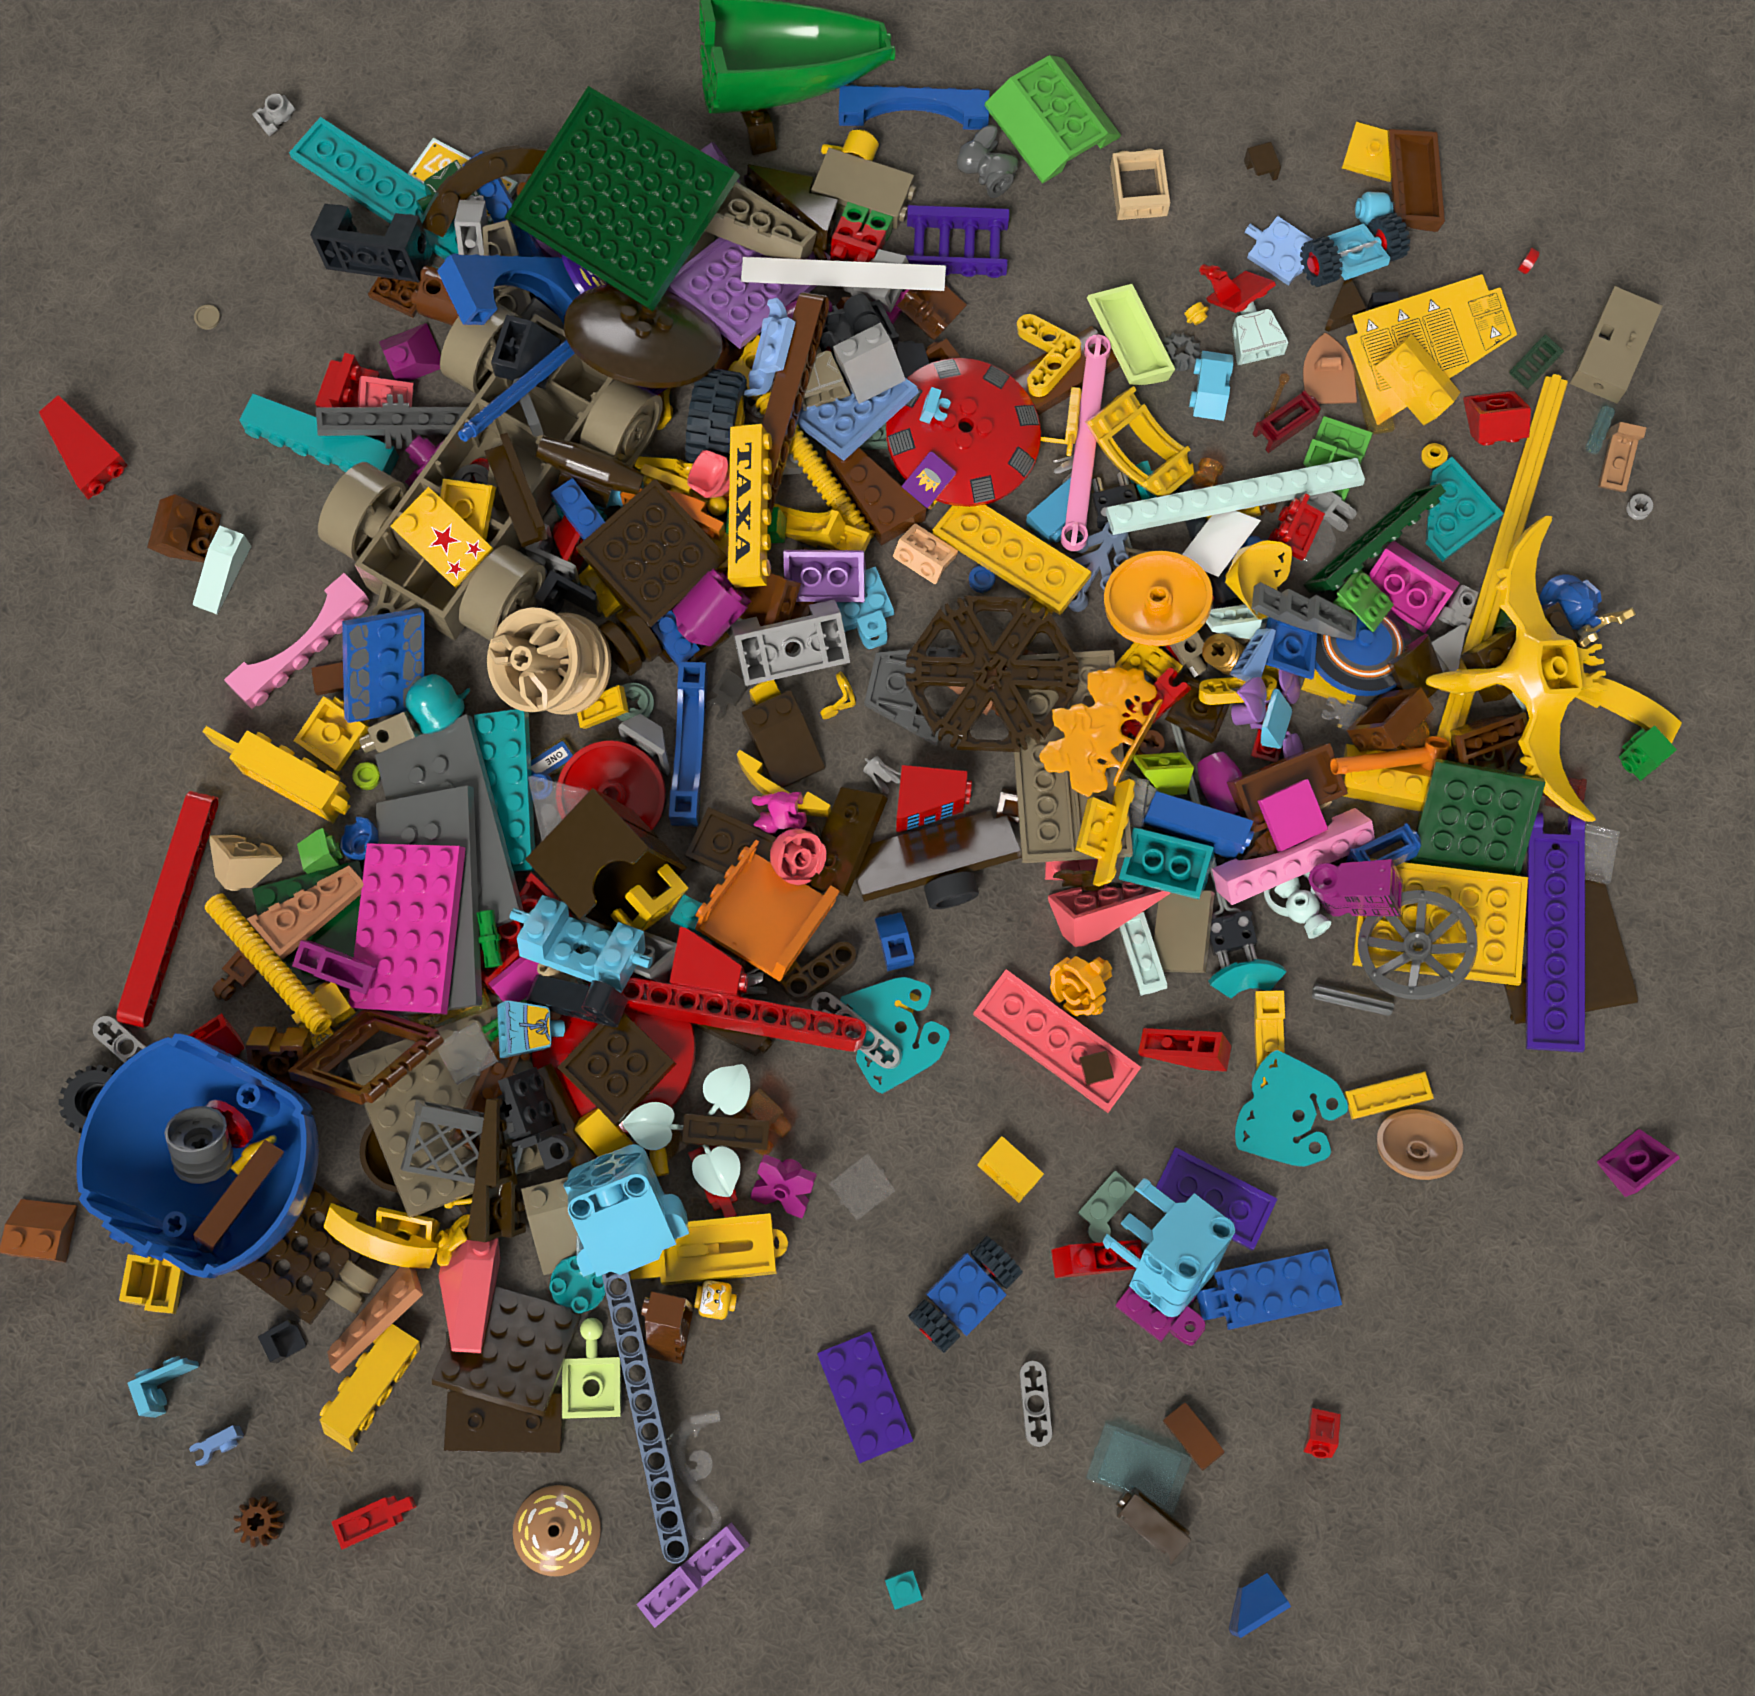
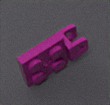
M1131 1287L1128 1288L1115 1305L1116 1308L1159 1342H1162L1170 1332L1182 1343L1193 1346L1205 1331L1203 1318L1189 1307L1196 1296L1181 1314L1175 1317L1164 1315L1156 1307L1151 1308L1149 1306L1150 1302L1140 1297ZM1192 1325L1195 1327V1330L1188 1332L1185 1327Z

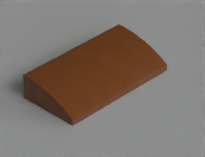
M1389 129L1387 133L1393 211L1397 214V217L1400 216L1402 218L1401 223L1405 222L1406 227L1438 232L1445 222L1437 132Z
M1092 326L1075 335L1081 342V356L1047 395L1042 397L1031 395L1028 391L1027 378L1048 352L1010 374L1029 395L1038 415L1070 397L1071 387L1082 390L1086 362L1084 353L1085 343L1089 337L1101 335ZM1096 343L1089 347V351L1092 354L1095 353ZM1102 344L1100 347V355L1106 352V348ZM1112 348L1106 361L1105 375L1120 367ZM1051 363L1050 365H1048V368L1052 370H1056L1061 367V364L1059 363Z
M1321 743L1226 782L1241 817L1253 821L1250 830L1254 831V833L1268 828L1258 800L1299 781L1309 780L1319 806L1348 794L1342 775H1334L1331 771L1330 763L1335 758L1330 743Z
M264 1140L193 1234L199 1251L202 1253L213 1252L284 1157L283 1150Z

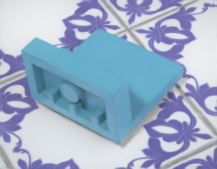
M176 1356L164 1361V1367L153 1371L152 1368L135 1374L136 1379L127 1384L138 1415L156 1418L165 1414L164 1405L167 1404V1400L162 1389H157V1385L200 1367L198 1361L189 1360L188 1358L180 1359V1356Z

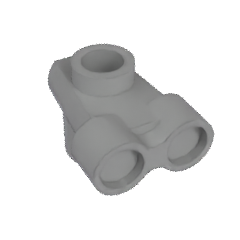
M271 94L265 100V108L262 109L260 107L252 115L270 137L278 130L277 127L282 122H286L291 118L292 113L296 109L285 95Z
M1461 585L1458 591L1449 598L1448 607H1443L1438 619L1452 625L1454 628L1465 625L1467 632L1472 622L1470 615L1479 593L1465 585Z

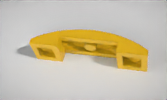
M1599 677V679L1593 680V682H1599L1603 686L1607 685L1608 690L1595 693L1588 689H1583L1576 696V698L1595 708L1602 706L1647 731L1656 726L1671 744L1682 724L1672 713L1648 697L1603 677Z
M741 750L738 751L737 759L742 771L763 795L781 791L790 793L761 775L763 772L761 762ZM807 792L803 798V803L798 804V812H805L809 816L828 817L831 812V805Z
M1284 991L1255 992L1254 1037L1256 1070L1273 1051L1279 1050L1285 1053L1283 1019H1285ZM1277 1059L1274 1060V1064H1271L1269 1068L1278 1067ZM1263 1077L1261 1088L1268 1084L1265 1077Z
M331 1203L324 1228L345 1246L364 1256L387 1264L408 1268H431L439 1244L414 1234L411 1235L409 1241L357 1222L358 1213Z

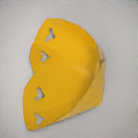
M1261 541L1240 548L1232 560V564L1226 574L1225 583L1259 620L1267 616L1259 612L1256 614L1255 610L1251 609L1253 588L1261 582L1277 590V587L1287 579L1290 572L1292 560L1291 547L1282 542ZM1284 552V561L1283 563H1281V560L1278 558V556ZM1281 569V571L1278 572V577H1275L1274 570Z

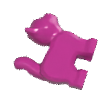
M781 791L774 794L752 797V803L757 806L768 804L769 812H761L759 819L753 824L762 831L774 835L778 829H802L807 822L806 813L798 812V804L803 803L801 792H792L790 794Z

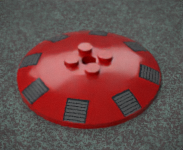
M951 358L933 362L915 371L907 378L917 386L919 393L886 422L885 429L891 458L898 471L906 480L928 453L933 452L956 471L954 478L936 498V501L944 504L962 507L986 505L1006 497L1025 481L1039 453L1041 430L1038 414L1032 400L1014 378L991 364L966 358ZM931 387L942 390L939 399L946 398L951 401L948 409L939 407L941 412L947 414L945 421H939L933 416L928 424L919 419L926 396ZM967 422L971 425L972 431L963 432L959 429L958 424Z

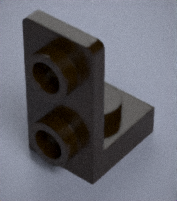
M760 109L740 112L747 127L752 155L777 150L773 124L767 110Z

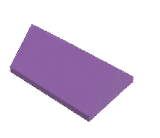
M864 550L783 551L784 577L801 583L796 602H825L834 599L836 602H865L866 561Z

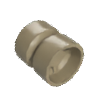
M348 1260L339 1272L341 1279L334 1280L325 1295L356 1314L365 1301L364 1293H371L379 1279Z

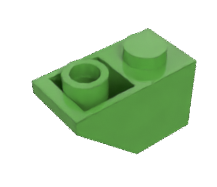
M324 828L316 830L297 844L302 867L307 874L339 866V859L343 858L339 842L336 843L333 835L329 836Z

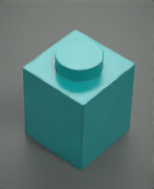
M912 1569L885 1579L895 1610L923 1600Z

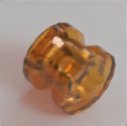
M1201 458L1198 463L1199 470L1192 477L1193 482L1203 488L1217 486V478L1222 475L1224 467L1214 459Z

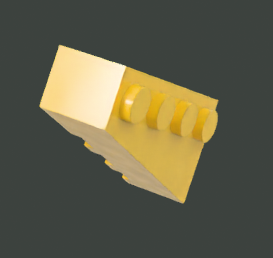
M391 1324L373 1341L375 1345L369 1353L364 1352L355 1365L357 1369L351 1377L346 1376L338 1387L340 1393L333 1402L329 1400L320 1412V1422L324 1434L352 1452L358 1444L354 1439L359 1431H367L373 1422L372 1419L375 1415L374 1408L376 1405L379 1407L384 1405L393 1389L390 1385L391 1382H399L420 1350L419 1341L394 1324Z

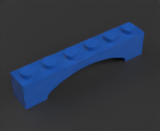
M878 85L872 87L842 86L839 93V126H864L865 121L881 114L894 111L917 110L949 117L961 123L963 129L980 130L988 126L989 111L984 104L989 99V90L977 88L972 90L956 88L932 89L930 87L907 88L905 86L895 88Z
M679 662L676 746L669 806V819L672 826L699 825L708 678L706 663Z

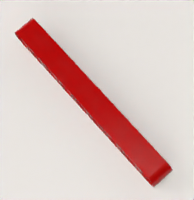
M189 791L185 796L117 1009L116 1018L120 1023L147 1028L151 1022L218 809V797Z
M630 978L621 993L628 999L625 1010L629 1012L838 1050H859L863 1045L866 1035L865 1024L857 1018L644 979ZM629 991L636 992L638 996L635 998H628L624 994H626ZM661 996L665 998L666 1001L663 1003H656L652 999L654 997ZM684 1001L691 1002L694 1006H692L691 1008H684L680 1004ZM716 1006L721 1011L719 1013H712L708 1008ZM739 1011L746 1012L749 1016L746 1018H739L738 1016H736V1013ZM771 1016L776 1019V1022L767 1023L763 1018ZM794 1021L801 1022L804 1025V1027L795 1028L791 1025V1023ZM826 1026L831 1029V1032L822 1033L818 1028ZM846 1032H856L859 1035V1037L850 1038L847 1036Z

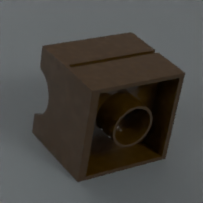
M594 788L583 797L525 859L579 919L613 932L617 925L610 916L614 910L622 909L632 922L639 915L625 898L629 890L636 885H640L651 898L659 897L668 889L669 884L661 877L658 870L665 864H668L679 877L687 869L685 864L663 841L658 839L659 837L632 809Z

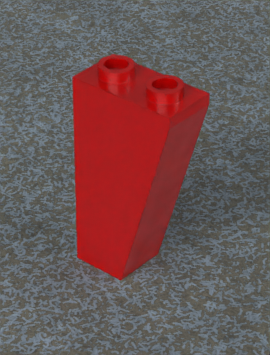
M59 395L39 411L77 487L88 500L92 496L100 494L104 486L113 478L119 477L123 473L124 468L128 466L121 455Z

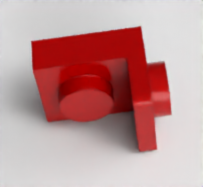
M1315 1408L1311 1409L1308 1438L1304 1445L1305 1453L1312 1454L1316 1458L1333 1457L1339 1444L1341 1414Z

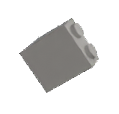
M881 322L833 346L838 367L859 404L906 381L892 341Z

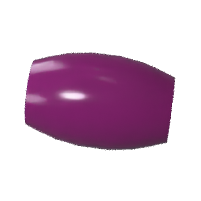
M1225 752L1214 753L1202 759L1197 764L1198 777L1202 792L1209 806L1213 809L1241 817L1226 783L1243 776L1238 766Z

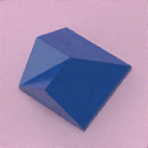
M1268 1573L1243 1588L1238 1587L1229 1631L1232 1635L1242 1638L1291 1607Z

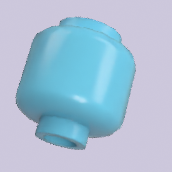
M1366 192L1356 201L1355 216L1365 226H1368L1372 219L1394 213L1393 202H1391L1389 195L1384 192Z

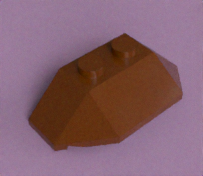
M1526 712L1483 718L1450 730L1451 744L1457 762L1508 771L1521 751L1518 741L1527 725Z

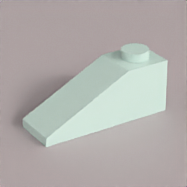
M219 526L208 548L193 601L194 606L218 615L251 548L244 534Z

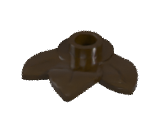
M1064 869L1053 875V878L1065 880L1062 883V887H1082L1083 890L1087 891L1104 889V885H1093L1096 870L1073 871Z

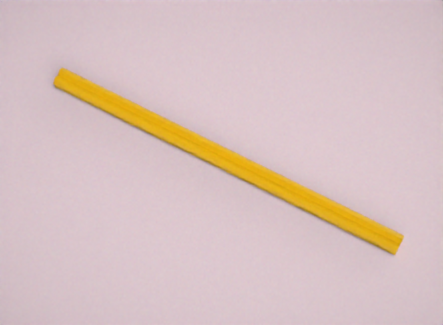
M1553 374L1552 377L1546 376L1530 425V436L1526 438L1461 655L1493 635L1500 611L1499 600L1501 593L1500 590L1495 588V585L1501 580L1496 571L1504 568L1510 550L1523 534L1568 384V381L1562 380L1560 375ZM1460 658L1458 669L1467 670L1462 658ZM1475 692L1467 693L1463 696L1449 693L1437 732L1438 737L1445 738L1450 742L1448 755L1450 753L1454 754L1450 730L1466 725Z

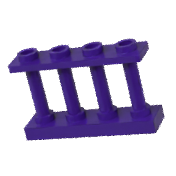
M908 205L907 227L915 229L914 256H906L909 264L946 266L945 276L950 274H962L965 277L987 275L991 278L1006 276L1008 260L1000 259V232L1008 230L1009 209ZM927 227L940 229L939 257L924 256V233ZM952 228L965 230L964 257H949L950 230ZM977 229L990 231L989 258H974L975 231Z

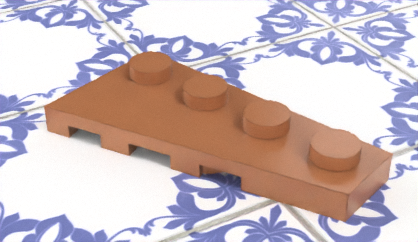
M347 866L318 881L316 886L306 891L303 889L293 894V898L281 904L278 902L268 907V911L258 916L255 914L247 918V920L283 960L299 947L301 940H307L361 895L363 881L350 866Z
M400 1266L339 1339L331 1345L327 1353L330 1367L340 1373L423 1295L415 1268Z

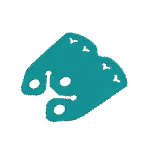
M906 977L895 978L842 996L840 999L844 1004H849L855 1013L901 1050L902 1060L893 1069L883 1068L873 1060L870 1066L867 1067L868 1062L865 1060L867 1055L860 1049L857 1051L856 1062L870 1086L881 1094L933 1065L941 1057L949 1040V1030L936 1022L930 1021L923 1026L918 1042L919 1048L914 1049L912 1047L919 1028L913 1014L901 1007H896L894 1003L900 1000L902 1004L916 1011L924 1010L928 1006L931 996V988L924 982ZM913 989L920 990L922 996L919 1001L911 1000L910 992ZM899 1021H903L907 1025L906 1031L901 1034L895 1030V1025ZM866 1031L863 1042L865 1047H869L874 1043L875 1037L871 1031ZM931 1032H937L940 1035L938 1043L931 1044L928 1041V1035ZM879 1045L876 1050L885 1056L883 1061L893 1062L895 1059L892 1056L894 1050L892 1049L889 1052ZM873 1076H882V1084L880 1085L879 1081L876 1080Z
M1279 1050L1273 1051L1263 1060L1253 1077L1252 1091L1254 1098L1247 1102L1239 1113L1235 1129L1238 1150L1293 1166L1304 1167L1323 1161L1331 1154V1148L1324 1133L1316 1131L1301 1139L1299 1143H1294L1293 1138L1311 1130L1317 1115L1313 1101L1310 1099L1312 1093L1317 1095L1316 1101L1322 1117L1329 1121L1335 1120L1348 1111L1347 1100L1337 1082L1329 1076ZM1277 1059L1278 1067L1269 1068L1271 1064H1274V1060ZM1263 1077H1265L1268 1084L1261 1088ZM1329 1098H1335L1338 1101V1107L1335 1110H1329L1326 1107V1101ZM1253 1110L1255 1119L1247 1121L1246 1119L1250 1117V1112ZM1302 1110L1305 1114L1304 1120L1301 1122L1294 1121L1292 1117L1293 1112ZM1244 1131L1250 1136L1245 1142H1243L1245 1138ZM1318 1142L1321 1145L1320 1152L1312 1154L1309 1151L1310 1143Z

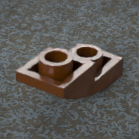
M1183 1403L1163 1420L1165 1426L1182 1444L1184 1450L1202 1471L1225 1453L1209 1430L1186 1403Z

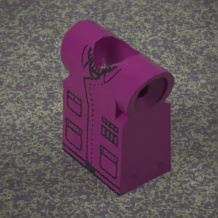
M1392 859L1341 863L1340 866L1324 863L1315 866L1310 871L1308 877L1309 884L1327 913L1332 916L1339 917L1346 913H1350L1351 916H1401L1403 880Z

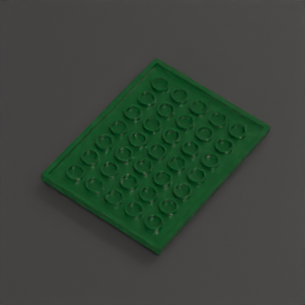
M588 86L504 218L653 311L740 175L730 167Z

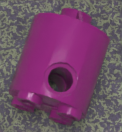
M714 568L708 571L673 609L678 631L691 643L713 646L747 610L748 605L751 603V600L742 591L738 592L731 587L732 583L724 573L720 574Z

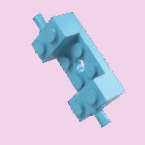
M545 895L541 896L535 908L529 913L513 908V911L510 913L511 920L524 923L517 936L520 957L589 982H592V980L601 981L622 993L637 965L649 969L652 964L653 957L643 955L645 952L644 931L618 922L613 932L569 917L568 906L564 902ZM581 946H586L590 949L583 954L575 952Z

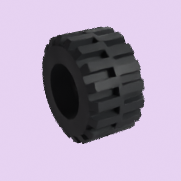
M91 1065L86 1067V1072L79 1069L74 1072L76 1075L74 1079L69 1077L65 1081L69 1085L67 1088L62 1087L60 1093L64 1095V1098L59 1099L58 1105L64 1108L59 1112L61 1117L67 1119L65 1121L67 1126L80 1134L82 1133L88 1116L87 1102L89 1097L96 1090L103 1088L116 1070L102 1065H98L97 1068Z

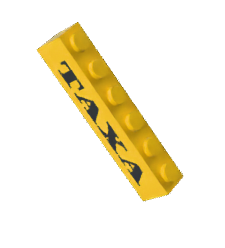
M762 424L730 428L728 579L735 588L766 586L767 576H770L771 573L770 562L767 559V550L771 549L770 535L767 534V525L771 524L768 500L771 499L772 492L771 486L768 483V475L772 473V464L770 458H768V450L772 449L771 434L766 432Z

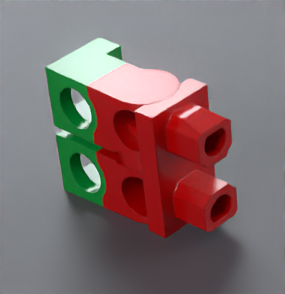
M847 202L836 231L832 236L830 261L870 262L875 258L878 250H882L886 240H889L892 233L893 216L872 210L869 215V208ZM851 212L859 213L861 218L851 217ZM874 220L883 221L885 226L875 225Z

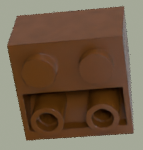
M176 494L160 499L147 548L167 557L204 563L208 548L218 530L221 514Z

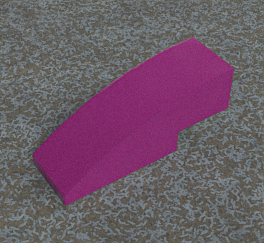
M311 940L300 941L292 967L312 973L315 977L365 995L368 994L376 970L375 967Z

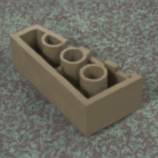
M738 182L735 183L705 230L708 233L771 258L804 260L811 255L817 234L816 231Z

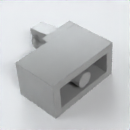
M470 195L466 200H459L454 223L459 255H484L483 227L488 225L484 196Z
M880 249L875 258L870 261L872 263L909 264L905 255ZM843 286V289L851 293L852 296L863 294L868 298L869 302L880 300L885 311L890 313L903 290Z

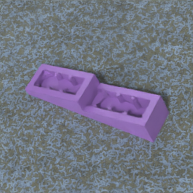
M731 1522L636 1605L653 1627L656 1628L750 1545Z

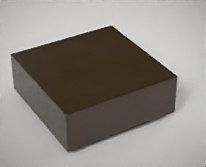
M1107 1051L1079 1058L1086 1086L1114 1079Z

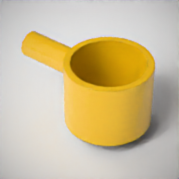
M852 130L849 132L843 147L823 144L821 152L826 155L828 148H832L873 161L879 143L868 131Z

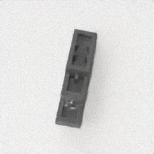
M1261 582L1253 588L1251 609L1297 628L1347 640H1354L1356 637L1357 616L1317 595L1308 599L1290 589L1281 593Z

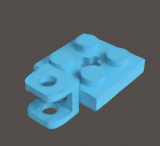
M876 567L866 570L865 602H836L841 612L844 632L857 628L860 639L867 649H873L887 643L888 636L885 618L894 615V609ZM879 636L877 640H871V638Z

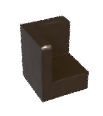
M1268 142L1247 148L1244 158L1246 168H1254L1257 176L1269 173L1272 181L1277 180L1281 165L1272 143Z

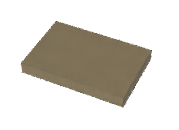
M1203 891L1200 900L1170 893L1158 901L1154 945L1163 972L1206 973L1214 892Z

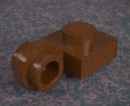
M240 949L223 966L222 970L229 977L226 980L221 978L212 988V991L215 993L214 996L219 1000H229L236 992L234 987L236 981L245 988L259 972Z

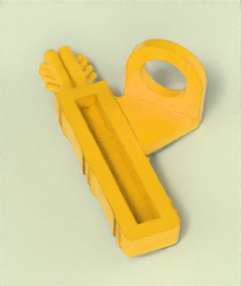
M1071 387L1065 439L1041 437L1043 442L1067 444V456L1072 455L1073 444H1075L1080 415L1082 390Z

